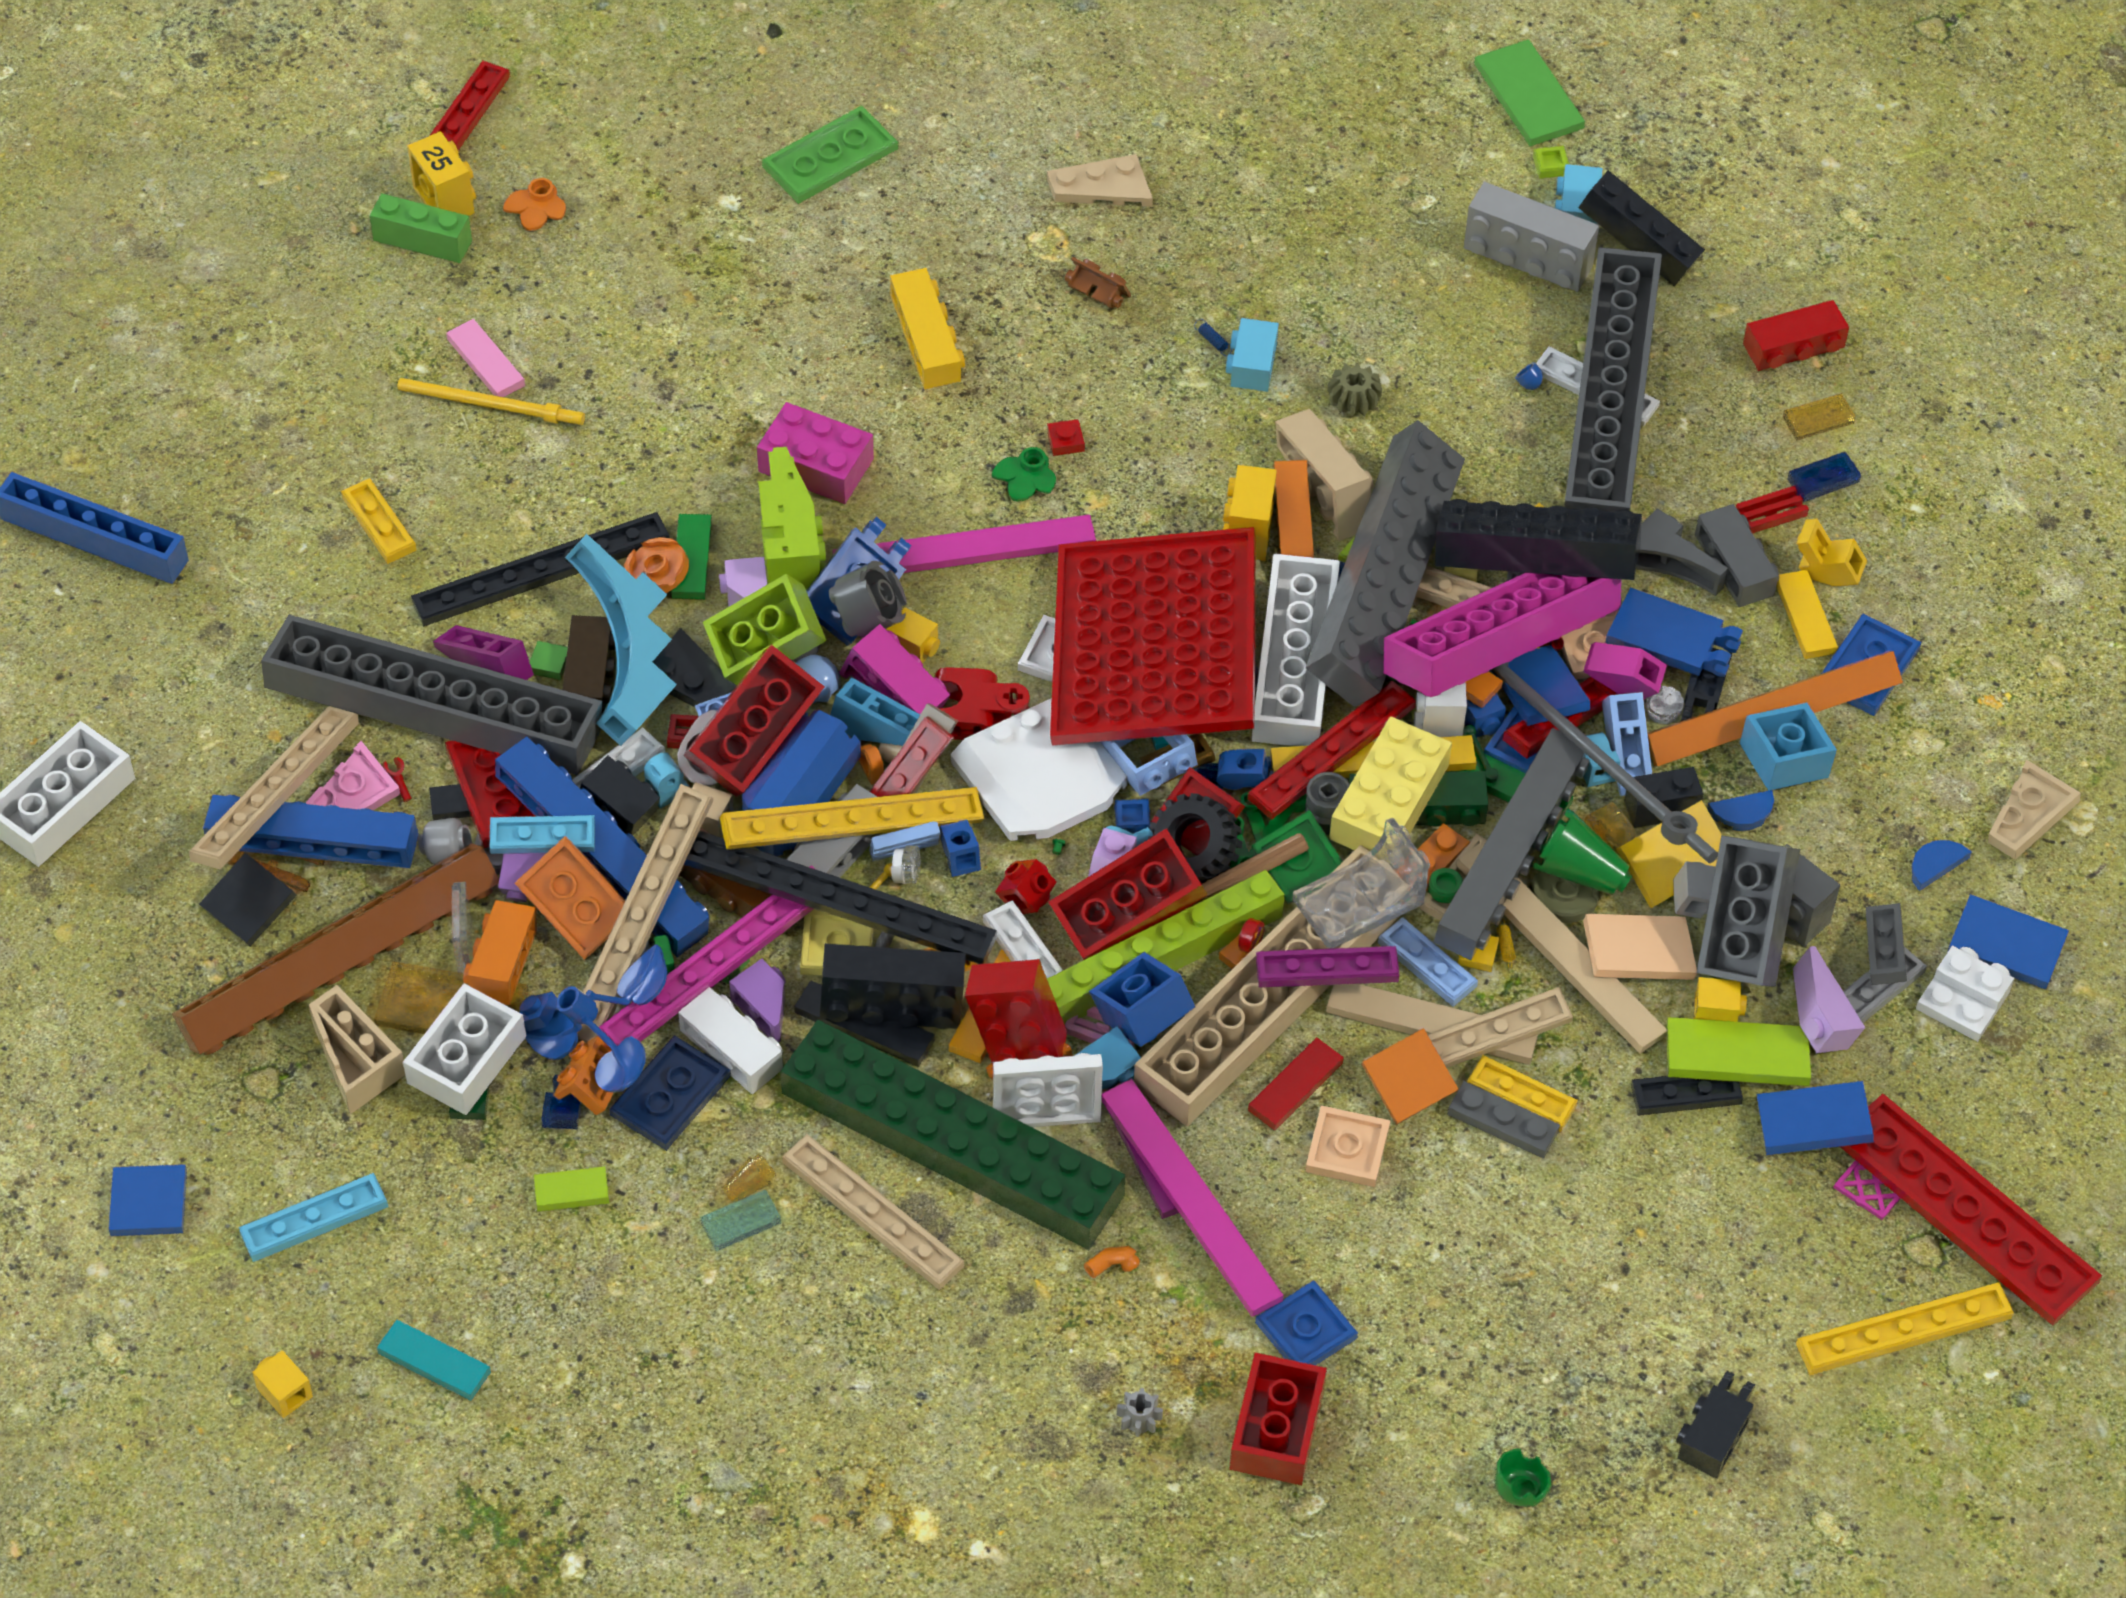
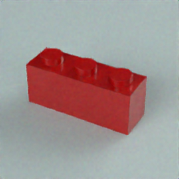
M1830 300L1747 323L1743 345L1758 371L1778 368L1783 364L1807 360L1812 356L1836 352L1839 349L1845 348L1849 325L1835 301Z

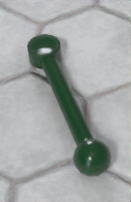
M1466 725L1463 729V734L1465 736L1472 735L1474 749L1485 769L1486 781L1489 783L1496 782L1498 771L1491 768L1475 736L1476 728L1473 725Z

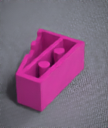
M881 624L852 647L839 672L843 678L847 679L849 676H852L857 681L920 715L928 703L937 708H943L950 696L943 682L936 677H932L923 668L920 659L914 654H909L900 644L897 636L893 632L886 630Z

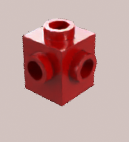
M1037 859L1018 860L1006 869V876L995 890V893L1005 904L1013 900L1022 914L1035 913L1048 902L1051 896L1050 892L1057 881L1048 872V868Z

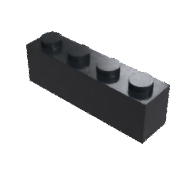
M1609 170L1591 188L1578 207L1629 250L1662 254L1660 275L1674 287L1692 268L1705 250Z

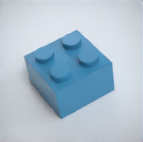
M1808 703L1747 715L1739 743L1768 791L1829 778L1837 751Z

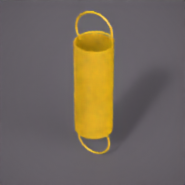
M1500 921V926L1496 930L1499 937L1502 959L1504 962H1508L1509 967V962L1515 960L1516 955L1510 927L1505 925V921L1504 925H1501Z

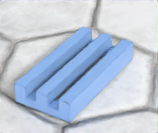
M934 821L872 837L869 850L872 861L892 857L896 848L908 849L911 852L938 845L940 838L938 823Z

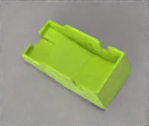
M787 447L773 448L772 452H768L771 480L758 481L767 584L788 574L803 584L807 591L826 565L825 562H821L826 561L825 542L822 536H818L823 535L822 516H815L814 502L794 464V457H791Z

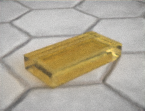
M1842 393L1784 410L1783 419L1796 441L1854 424L1856 418Z

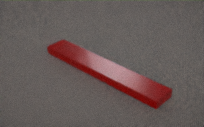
M1391 681L1381 689L1380 693L1365 701L1248 792V800L1271 820L1306 794L1310 779L1323 772H1334L1380 735L1390 716L1400 720L1416 707V700L1394 681Z

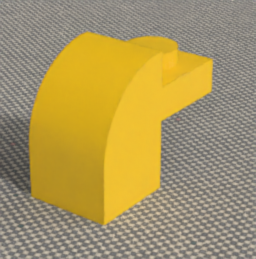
M1817 518L1806 519L1796 543L1799 551L1803 554L1799 564L1800 570H1808L1812 580L1830 586L1858 585L1867 559L1855 539L1831 541Z

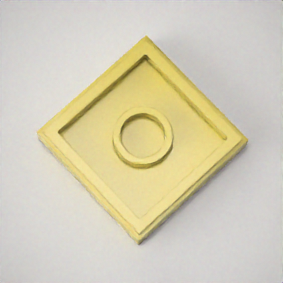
M812 910L804 917L800 974L822 975L825 943L872 947L874 929L820 910Z

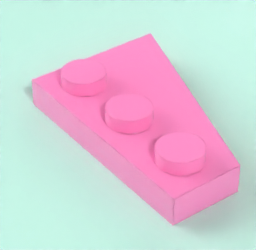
M360 741L354 748V753L345 763H340L334 770L335 774L323 787H319L306 801V804L320 806L336 805L340 808H367L375 810L400 795V789L364 743Z

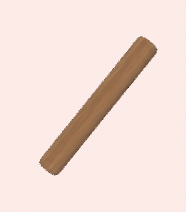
M1297 833L1203 883L1202 886L1208 895L1190 907L1264 870L1269 871L1307 851L1309 847L1304 836L1301 833Z

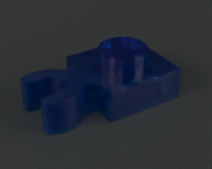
M555 1074L552 1079L553 1092H546L541 1117L542 1128L578 1130L582 1103L571 1093L560 1100L554 1096L559 1082H557L559 1075Z

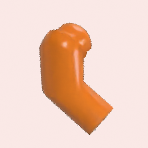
M1130 1246L1107 1247L1084 1263V1268L1090 1277L1095 1278L1116 1264H1120L1123 1271L1130 1272L1139 1266L1140 1259L1135 1255L1137 1251Z

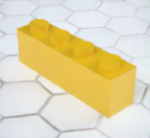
M927 268L890 275V296L924 390L961 382V368H965V359L962 350L955 347L957 340L954 327L947 325L948 314L945 303H939V288L936 279H930Z

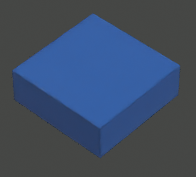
M1148 799L1114 800L1115 825L1133 834L1147 827L1150 828Z

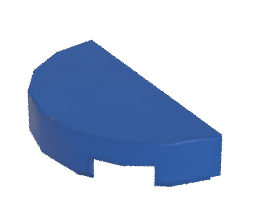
M1773 790L1708 803L1707 810L1714 821H1721L1725 825L1732 826V830H1752L1762 826L1765 819L1770 815L1774 804Z
M1935 840L1923 845L1915 853L1911 866L1913 883L1921 891L1968 860L1972 851L1962 844L1950 840Z

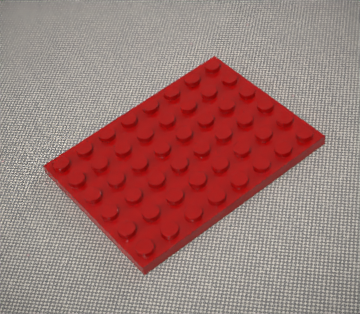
M1254 527L1059 544L1050 723L1052 746L1255 729L1256 534Z

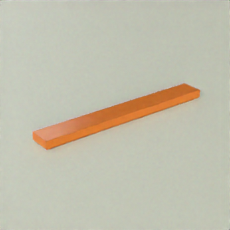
M1887 651L1647 733L1649 751L1654 766H1661L1740 739L1747 715L1808 703L1813 713L1901 684L1903 681L1894 651Z

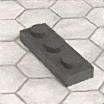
M1900 903L1866 907L1872 985L1907 982Z
M1463 1081L1452 1100L1447 1114L1543 1159L1560 1128V1124L1465 1081Z

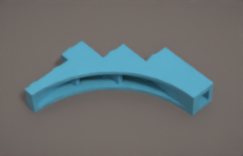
M586 534L565 558L578 570L597 596L612 630L617 657L615 686L610 702L596 724L622 746L677 685L652 662L672 639L647 617L667 594L643 572L635 579Z

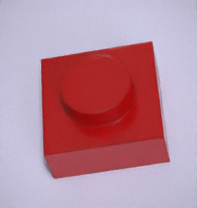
M1079 419L1047 423V434L1053 456L1085 452V442Z

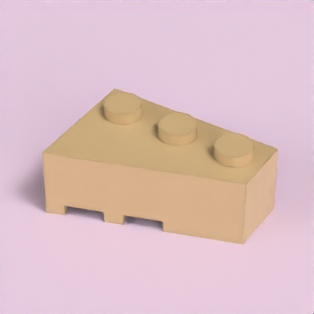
M338 985L309 1004L313 1027L350 1115L405 1076L402 1051Z

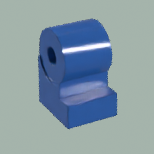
M1265 749L1229 750L1219 755L1217 783L1223 788L1231 790L1243 787L1255 788L1269 777L1270 766Z
M965 819L951 824L940 825L942 847L948 859L951 876L955 877L981 870L979 844L968 820Z

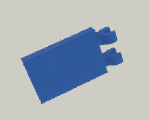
M875 517L873 521L870 520L862 532L857 528L851 530L807 590L819 623L846 646L852 644L858 635L851 637L845 632L842 625L843 619L839 614L837 606L832 603L829 597V589L835 586L836 580L872 561L882 562L883 565L880 567L886 572L892 570L898 579L906 571L899 562L909 551L911 545L902 537L898 542L895 541L891 545L887 553L876 545L874 541L886 526L878 517Z
M1630 587L1606 635L1605 643L1643 649L1666 665L1697 676L1704 669L1719 677H1725L1729 669L1728 662L1731 658L1729 652H1737L1741 644L1739 639L1743 630L1736 626L1723 628L1724 620ZM1714 645L1722 647L1726 650H1717L1711 652Z

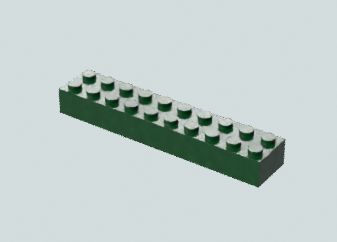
M820 1020L815 1022L780 1071L783 1095L1087 1250L1091 1248L1125 1196L1126 1174Z

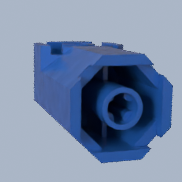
M821 710L813 711L810 716H808V712L804 713L742 794L743 811L829 802L860 759V740L855 734L850 738L845 733L848 726L836 717ZM798 842L756 846L754 848L774 856H781L783 851L790 849L794 851Z

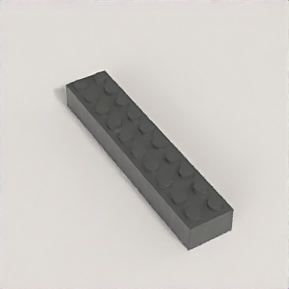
M1598 248L1564 507L1567 509L1583 510L1585 508H1596L1607 512L1630 511L1662 254Z
M1419 420L1392 438L1306 665V669L1354 707L1381 692L1387 676L1384 674V637L1404 629L1436 541V529L1444 501L1451 500L1465 461L1463 456Z
M290 614L261 660L264 688L503 754L527 736L535 745L540 744L545 748L550 760L557 767L562 766L574 775L579 774L602 730L596 724L602 716V701Z

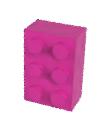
M788 402L784 404L757 446L758 472L771 476L768 452H772L773 448L787 447L791 457H794V464L807 490L846 504L874 459L873 434Z

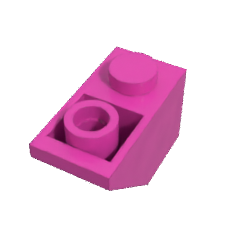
M1594 642L1591 644L1583 672L1618 694L1643 692L1644 700L1659 693L1667 665L1640 648Z

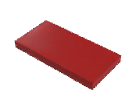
M453 740L445 742L447 755L458 784H460L471 818L484 849L490 847V817H536L500 780H497L495 759L502 754Z

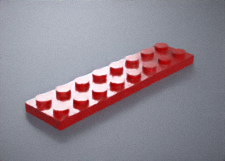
M1883 1093L1868 1106L1874 1142L1839 1146L2052 1326L2100 1283L2102 1275Z

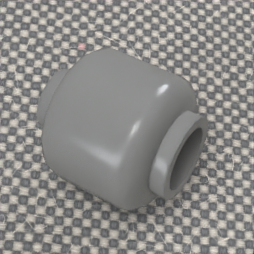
M457 818L429 821L424 827L423 834H420L418 837V846L421 854H426L428 860L433 864L440 862L472 843L468 826L463 825Z

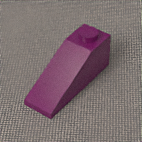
M455 625L433 641L434 647L452 660L528 680L534 675L522 640Z

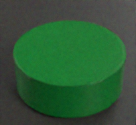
M1440 868L1430 876L1429 894L1438 902L1451 903L1463 882V878L1453 869Z

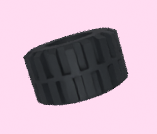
M1191 793L1190 797L1185 794L1178 795V801L1174 802L1170 799L1164 803L1167 807L1165 811L1158 809L1155 816L1159 817L1157 823L1151 822L1149 829L1154 831L1155 836L1167 828L1182 852L1181 837L1185 829L1193 822L1199 820L1207 822L1210 828L1208 846L1201 854L1195 857H1185L1198 880L1203 884L1207 882V879L1218 876L1220 872H1226L1231 869L1228 865L1231 860L1237 862L1239 855L1235 854L1236 848L1242 849V841L1237 839V835L1242 834L1241 827L1235 824L1237 821L1235 815L1229 812L1228 808L1207 796L1203 797L1195 793Z

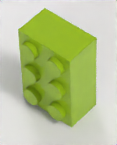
M788 574L779 577L703 621L724 678L736 685L742 680L762 652L771 644L789 659L794 660L826 641L804 585Z

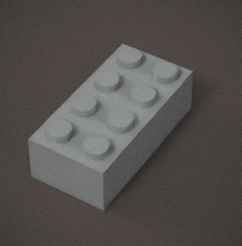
M1483 182L1468 208L1464 249L1578 292L1593 267L1599 225Z

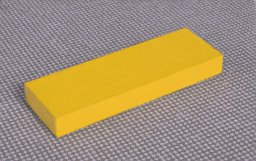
M370 478L341 491L342 499L387 564L417 551L416 543Z
M1808 570L1779 574V581H1777L1776 587L1804 659L1835 654L1838 646Z
M1482 1055L1467 1080L1468 1083L1560 1124V1133L1577 1107V1099L1485 1055Z

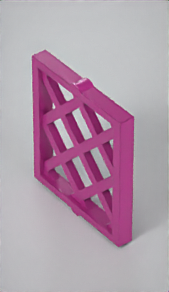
M1855 1160L1834 1184L1833 1188L1853 1200L1857 1206L1863 1207L1883 1220L1901 1198L1895 1193L1881 1194L1879 1184L1883 1183L1874 1175H1872L1873 1179L1861 1180L1859 1170L1867 1169L1859 1165ZM1854 1171L1855 1181H1845ZM1862 1185H1874L1876 1195H1864ZM1857 1186L1859 1196L1854 1195L1845 1187ZM1883 1199H1893L1886 1208L1884 1207ZM1878 1200L1880 1210H1876L1865 1201Z

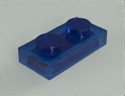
M1846 451L1789 471L1787 480L1791 486L1795 485L1797 495H1801L1803 502L1859 483L1861 473Z

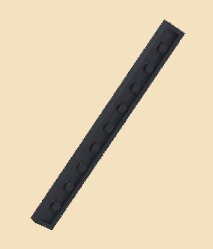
M702 831L698 832L684 862V865L942 952L966 953L965 960L977 964L986 963L997 939V930L750 847L726 850L723 838Z

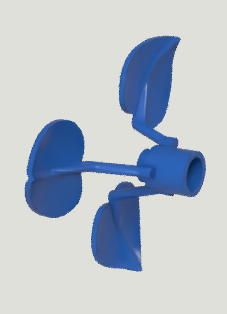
M657 944L652 946L624 973L617 988V993L622 998L596 994L592 990H588L584 994L574 986L565 988L557 998V1009L548 1026L527 1031L525 1037L527 1042L544 1058L559 1060L567 1056L576 1047L578 1042L577 1032L582 1029V1024H585L611 1049L597 1064L595 1080L598 1086L604 1091L612 1093L621 1092L625 1088L630 1087L638 1079L644 1068L646 1060L645 1048L634 1037L625 1038L617 1046L593 1022L598 1014L594 1000L620 1005H629L633 1001L640 1006L652 1001L662 991L667 979V968L661 947Z

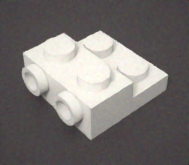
M1951 946L1936 969L1934 978L1919 999L1916 1010L1978 1042L2009 995L2014 978L2010 976L2008 969L1998 963L1989 965L1979 960L1977 953L1971 948L1962 947L1958 949Z

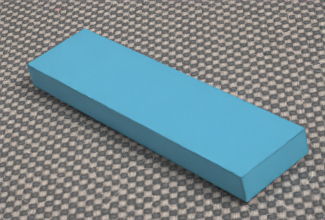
M372 1173L238 1228L252 1261L255 1262L388 1208V1203L375 1174Z

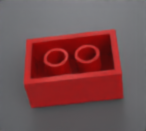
M1040 959L971 965L965 997L992 1065L993 1062H1001L1010 1058L1029 1060L1038 1059L1043 1056L1063 1057L1067 1030Z
M1254 1353L1231 1448L1229 1470L1302 1486L1325 1389L1327 1368Z

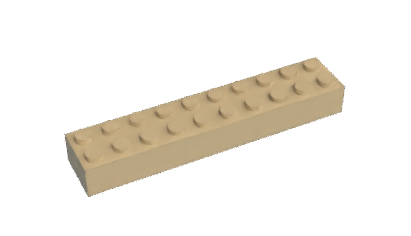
M1360 845L1195 1005V1008L1189 1011L1135 1063L1134 1083L1139 1090L1188 1127L1331 986L1258 988L1256 951L1370 947L1381 934L1411 907L1414 883Z

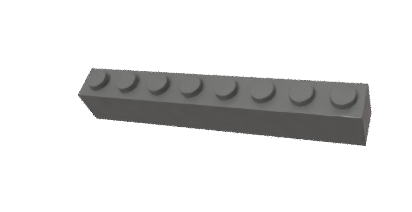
M1554 728L1551 729L1440 920L1434 939L1435 944L1469 960H1472L1477 949L1483 951L1486 948L1492 934L1489 931L1492 923L1498 926L1505 913L1506 907L1503 906L1505 900L1509 899L1512 901L1521 883L1517 881L1520 874L1525 876L1528 874L1535 857L1531 856L1535 849L1541 851L1549 834L1546 832L1549 825L1553 827L1556 825L1563 810L1559 806L1562 801H1570L1577 785L1573 783L1575 778L1579 777L1582 779L1589 766L1590 760L1586 758L1587 754L1561 731Z

